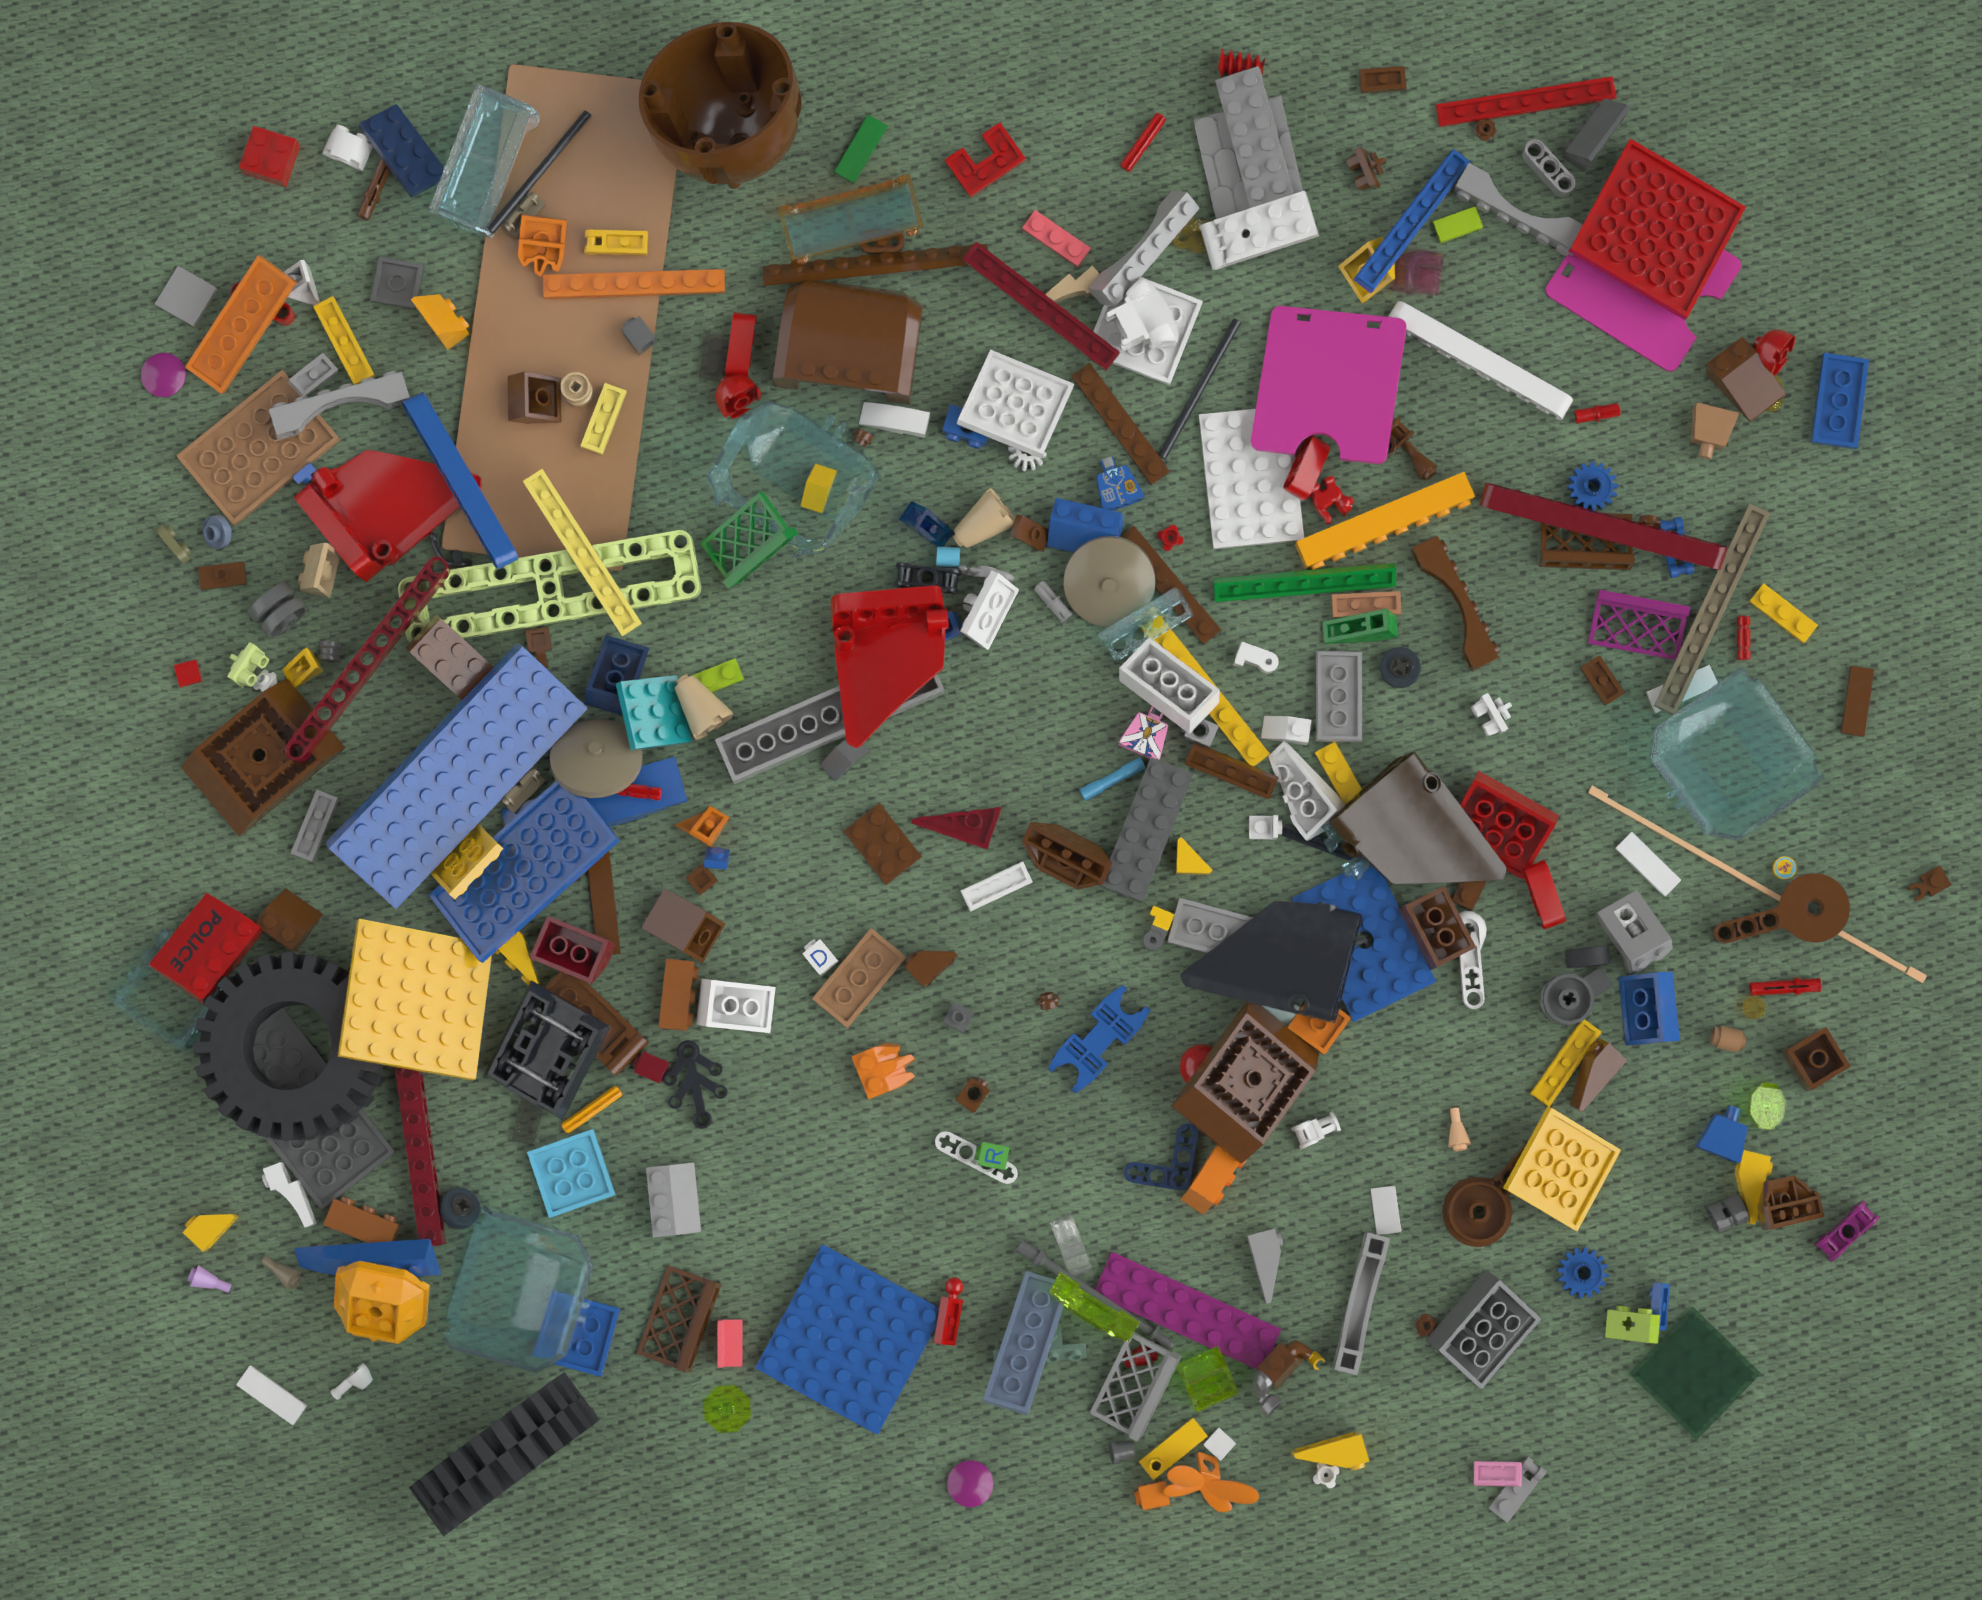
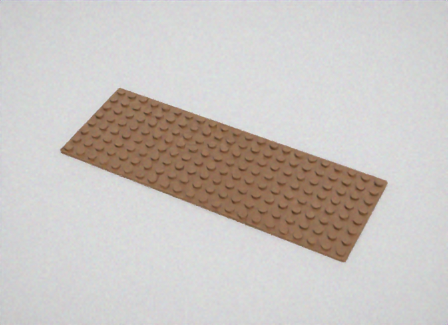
M515 64L509 67L487 227L583 111L586 110L591 114L590 119L530 190L545 204L536 216L567 219L564 256L558 272L554 271L552 266L548 264L544 269L543 275L663 271L677 168L659 151L641 117L639 90L642 80ZM502 226L494 234L490 233L486 228L456 448L469 471L481 477V491L515 548L518 558L567 550L523 482L541 469L544 470L591 545L625 540L628 534L653 346L639 356L623 335L621 329L628 319L640 316L655 335L660 296L544 299L543 275L540 277L535 274L534 262H530L527 266L523 267L517 256L519 235L517 238L513 237ZM585 230L648 231V255L584 254V246L587 245ZM596 239V245H602V239ZM525 371L561 377L562 382L567 374L579 372L584 374L592 385L593 398L584 407L571 406L561 391L560 423L525 424L508 421V376ZM607 383L626 390L627 394L603 455L581 448V443L603 386ZM457 509L445 520L442 547L445 550H459L461 552L488 555L462 509ZM544 560V561H543V562L551 563L550 560ZM623 565L609 567L607 570L621 571Z

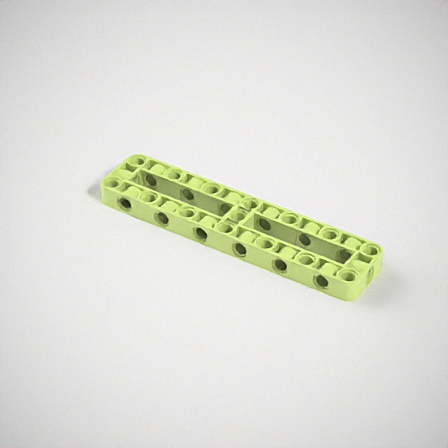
M683 530L592 545L606 568L666 557L673 558L676 573L673 579L633 584L620 588L632 609L691 600L696 598L701 592L694 541ZM680 536H684L687 539V544L684 548H677L675 545L676 539ZM635 544H639L642 547V552L638 556H632L630 552L631 547ZM567 550L518 558L517 561L503 567L506 569L507 575L502 580L497 579V569L493 563L450 570L448 578L432 597L437 598L536 580L539 597L537 603L501 607L488 612H473L443 619L463 639L608 614L604 607L601 609L594 608L593 602L597 598L594 591L582 593L580 596L564 597L561 576L581 573ZM544 560H550L552 563L551 569L547 572L541 570V563ZM459 575L462 580L461 585L454 588L451 585V580L454 576ZM416 576L407 577L399 583V598ZM692 581L695 589L692 593L687 594L684 592L683 586L686 582ZM422 582L419 590L421 592L427 591L430 588V582ZM553 582L556 586L555 592L547 595L545 593V585ZM643 589H647L650 593L647 601H640L638 598L639 592ZM408 600L405 604V609L412 610L415 608L416 601ZM427 605L405 632L409 642L414 639L415 630L423 629L430 622ZM552 605H557L560 609L556 617H551L548 613ZM507 613L514 615V622L510 625L504 623V616ZM467 620L469 629L467 632L461 633L459 624Z

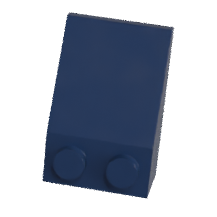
M605 635L586 688L584 704L623 715L616 683L641 678L649 647Z

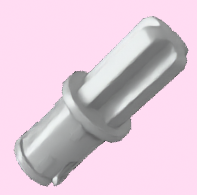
M1045 581L1040 582L1034 588L1047 604L1046 608H1050L1061 623L1072 615V612L1060 600L1061 596H1057Z

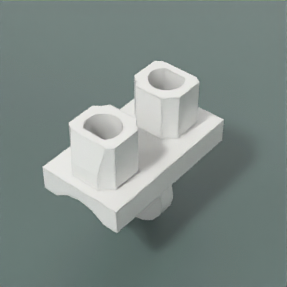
M1488 693L1483 695L1471 707L1477 718L1488 713L1491 721L1482 725L1483 731L1486 736L1505 732L1508 727L1500 713L1505 720L1511 718L1507 709L1512 707V704L1509 702L1504 705L1500 697L1493 702Z

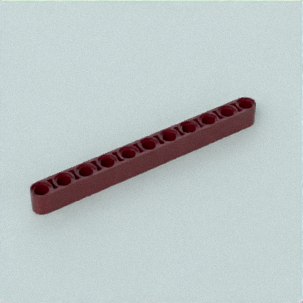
M1485 483L1479 503L1480 506L1718 570L1722 569L1728 547L1721 544L1492 483Z
M435 556L425 564L285 747V753L289 759L296 763H302L309 758L450 574V566L444 558ZM436 564H444V569L441 573L433 572ZM422 582H430V588L427 591L421 592L419 590ZM408 600L416 601V606L412 610L405 609V604ZM395 618H401L402 624L398 628L391 627V622ZM386 636L388 638L387 644L382 647L377 646L378 638ZM368 654H372L374 657L373 662L369 665H364L363 658ZM354 672L359 673V680L356 683H349V676ZM338 691H344L345 698L340 702H336L335 694ZM325 709H330V718L321 720V712ZM315 727L317 730L316 736L308 739L306 736L307 730ZM302 746V754L298 757H293V748Z

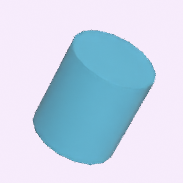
M937 546L936 567L958 568L960 548Z

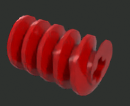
M1221 48L1217 71H1219L1220 77L1223 78L1226 72L1230 76L1259 66L1261 74H1263L1265 58L1260 62L1259 55H1256L1254 60H1251L1250 53H1247L1243 59L1240 51L1234 57L1232 50L1225 56L1224 49Z

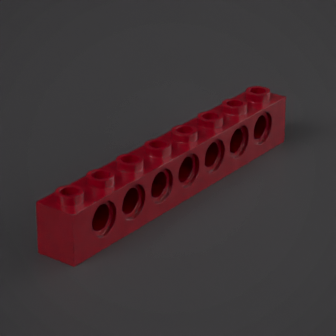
M395 1067L418 1239H430L432 1246L444 1245L447 1242L444 1221L439 1214L441 1199L423 1072Z

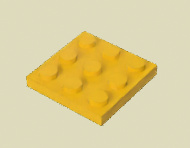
M478 823L430 874L450 896L456 899L467 890V887L475 878H478L491 861L498 858L503 848Z

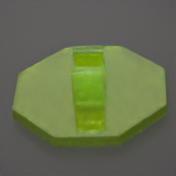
M1760 1082L1749 1094L1748 1114L1756 1128L1773 1130L1784 1119L1786 1099L1778 1085Z
M736 1385L716 1386L704 1400V1420L719 1433L738 1432L751 1417L750 1398Z

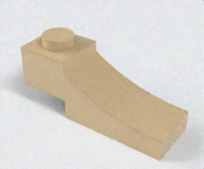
M1093 266L1076 280L1068 274L1045 295L1056 303L1081 295L1088 298L1090 295L1093 296L1088 287L1100 274Z

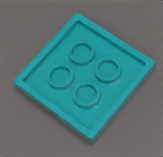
M677 675L616 683L631 751L692 742L689 725L675 691L676 681L678 680Z

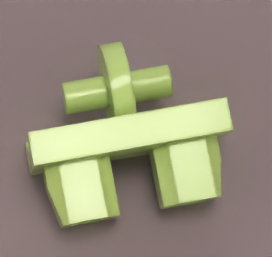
M249 642L238 657L234 654L230 655L229 658L234 663L227 677L242 688L245 685L253 687L257 681V676L253 674L257 666L262 669L265 668L269 659L262 650Z

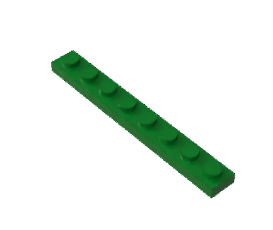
M1395 563L1213 578L1214 601L1226 602L1396 587Z

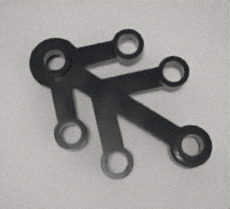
M686 1040L679 1044L677 1048L678 1060L671 1071L664 1076V1083L667 1086L676 1085V1082H678L677 1076L684 1066H687L688 1074L675 1095L669 1098L668 1104L673 1109L680 1108L683 1098L691 1087L696 1108L693 1123L697 1128L705 1129L711 1125L712 1116L705 1109L700 1085L713 1092L714 1096L718 1099L727 1096L728 1090L725 1086L718 1085L697 1072L696 1062L709 1069V1073L712 1076L721 1075L723 1067L720 1063L712 1062L701 1055L697 1043ZM687 1047H690L693 1050L691 1056H686L684 1054V1050ZM714 1065L720 1067V1072L714 1074L711 1070ZM669 1075H673L675 1077V1081L672 1084H669L666 1081V1078ZM720 1087L725 1090L723 1096L716 1094L717 1089ZM677 1097L680 1103L674 1107L671 1104V1100ZM701 1115H705L707 1117V1122L705 1124L699 1123V1117Z

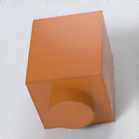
M1165 1480L1137 1485L1138 1491L1134 1492L1137 1506L1141 1505L1143 1510L1170 1505L1169 1496L1163 1493L1166 1487Z

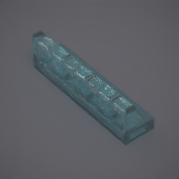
M1175 587L1097 635L1101 642L1107 646L1113 660L1117 662L1137 650L1149 637L1152 640L1194 614L1182 592ZM1181 603L1186 613L1179 617L1171 616L1173 607ZM1156 617L1165 618L1164 625L1161 628H1152L1153 620ZM1136 629H1146L1144 638L1139 641L1132 639ZM1118 640L1127 641L1124 650L1116 653L1112 644Z

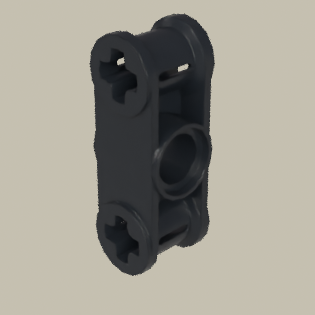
M904 562L896 563L898 571L896 581L893 583L895 587L939 586L942 589V593L959 594L957 586L959 576L962 573L960 570L919 566ZM926 573L932 574L934 580L929 584L923 583L921 577Z

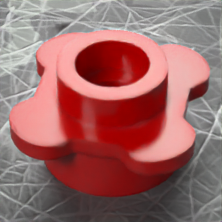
M1170 525L1169 528H1166L1164 531L1160 530L1157 533V538L1162 541L1165 551H1170L1176 545H1182L1184 541L1183 537L1179 535L1176 525Z

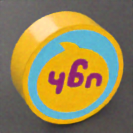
M1780 857L1772 865L1773 874L1781 880L1790 879L1796 873V863L1790 857Z

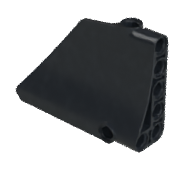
M1274 901L1214 949L1185 969L1180 974L1181 980L1186 987L1335 1024L1362 914L1322 902L1311 904ZM1298 998H1303L1305 1000V1007L1298 1011L1294 1006L1295 1001Z

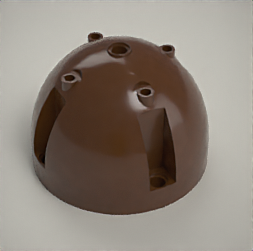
M718 22L692 29L667 44L655 56L643 76L639 90V109L652 140L672 165L688 176L702 182L728 184L729 188L736 189L742 183L752 181L766 174L783 159L797 134V119L799 118L802 105L797 75L783 45L773 35L759 27L740 22Z

